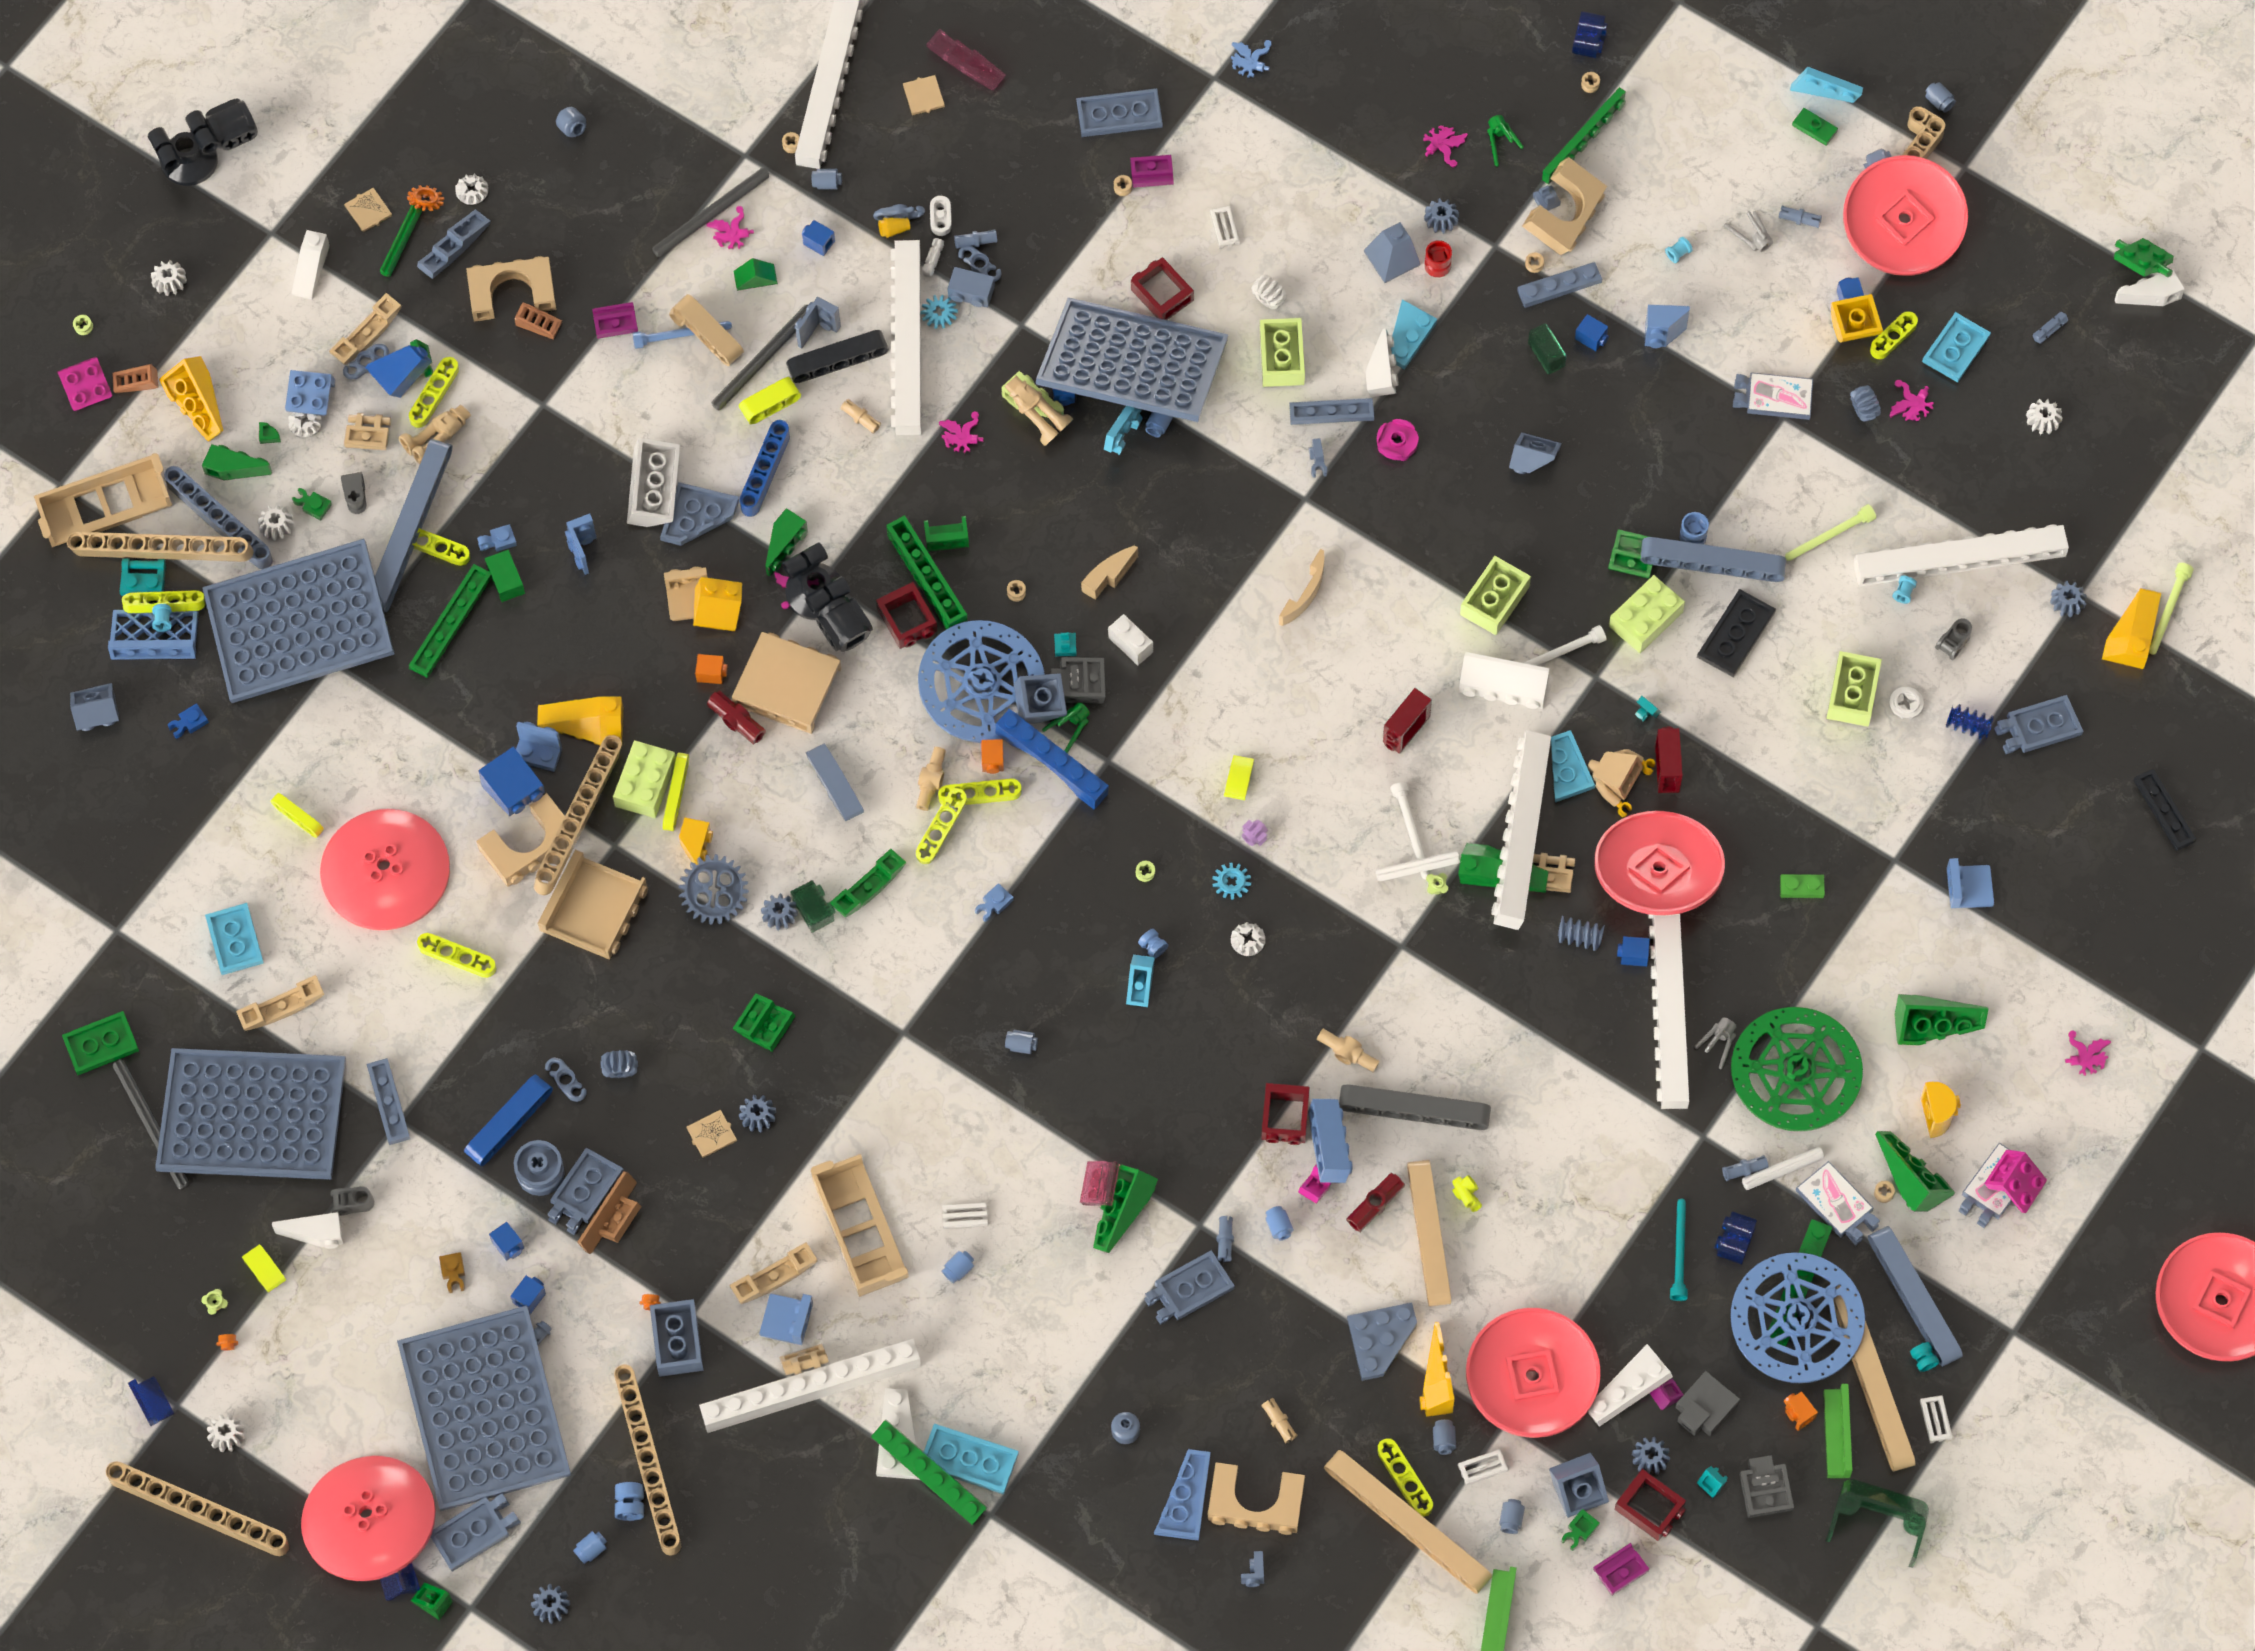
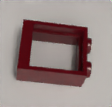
M1163 257L1152 261L1144 271L1137 272L1131 279V291L1156 318L1168 320L1194 301V290ZM1161 271L1181 290L1162 305L1142 286Z
M914 582L876 600L877 610L899 649L911 647L916 641L930 638L937 632V622ZM915 599L927 622L901 634L889 611Z
M1416 688L1411 691L1384 724L1383 743L1389 750H1395L1399 754L1403 751L1430 718L1432 699Z
M1667 726L1658 729L1655 742L1658 793H1679L1683 776L1679 728Z
M1266 1083L1261 1140H1266L1268 1143L1288 1142L1290 1145L1305 1143L1309 1086ZM1270 1099L1303 1102L1301 1130L1268 1128Z
M1642 1469L1616 1502L1614 1510L1659 1541L1662 1536L1666 1538L1671 1532L1673 1521L1675 1519L1680 1520L1686 1512L1684 1508L1686 1500ZM1645 1484H1648L1676 1504L1659 1527L1629 1506Z

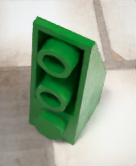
M211 444L202 463L205 475L223 481L272 474L267 460L259 457L257 459L250 457L242 451H232L224 445L217 446Z
M787 508L773 523L765 565L768 576L773 571L779 570L783 559L793 553L795 545L799 540L802 541L808 533L807 521Z

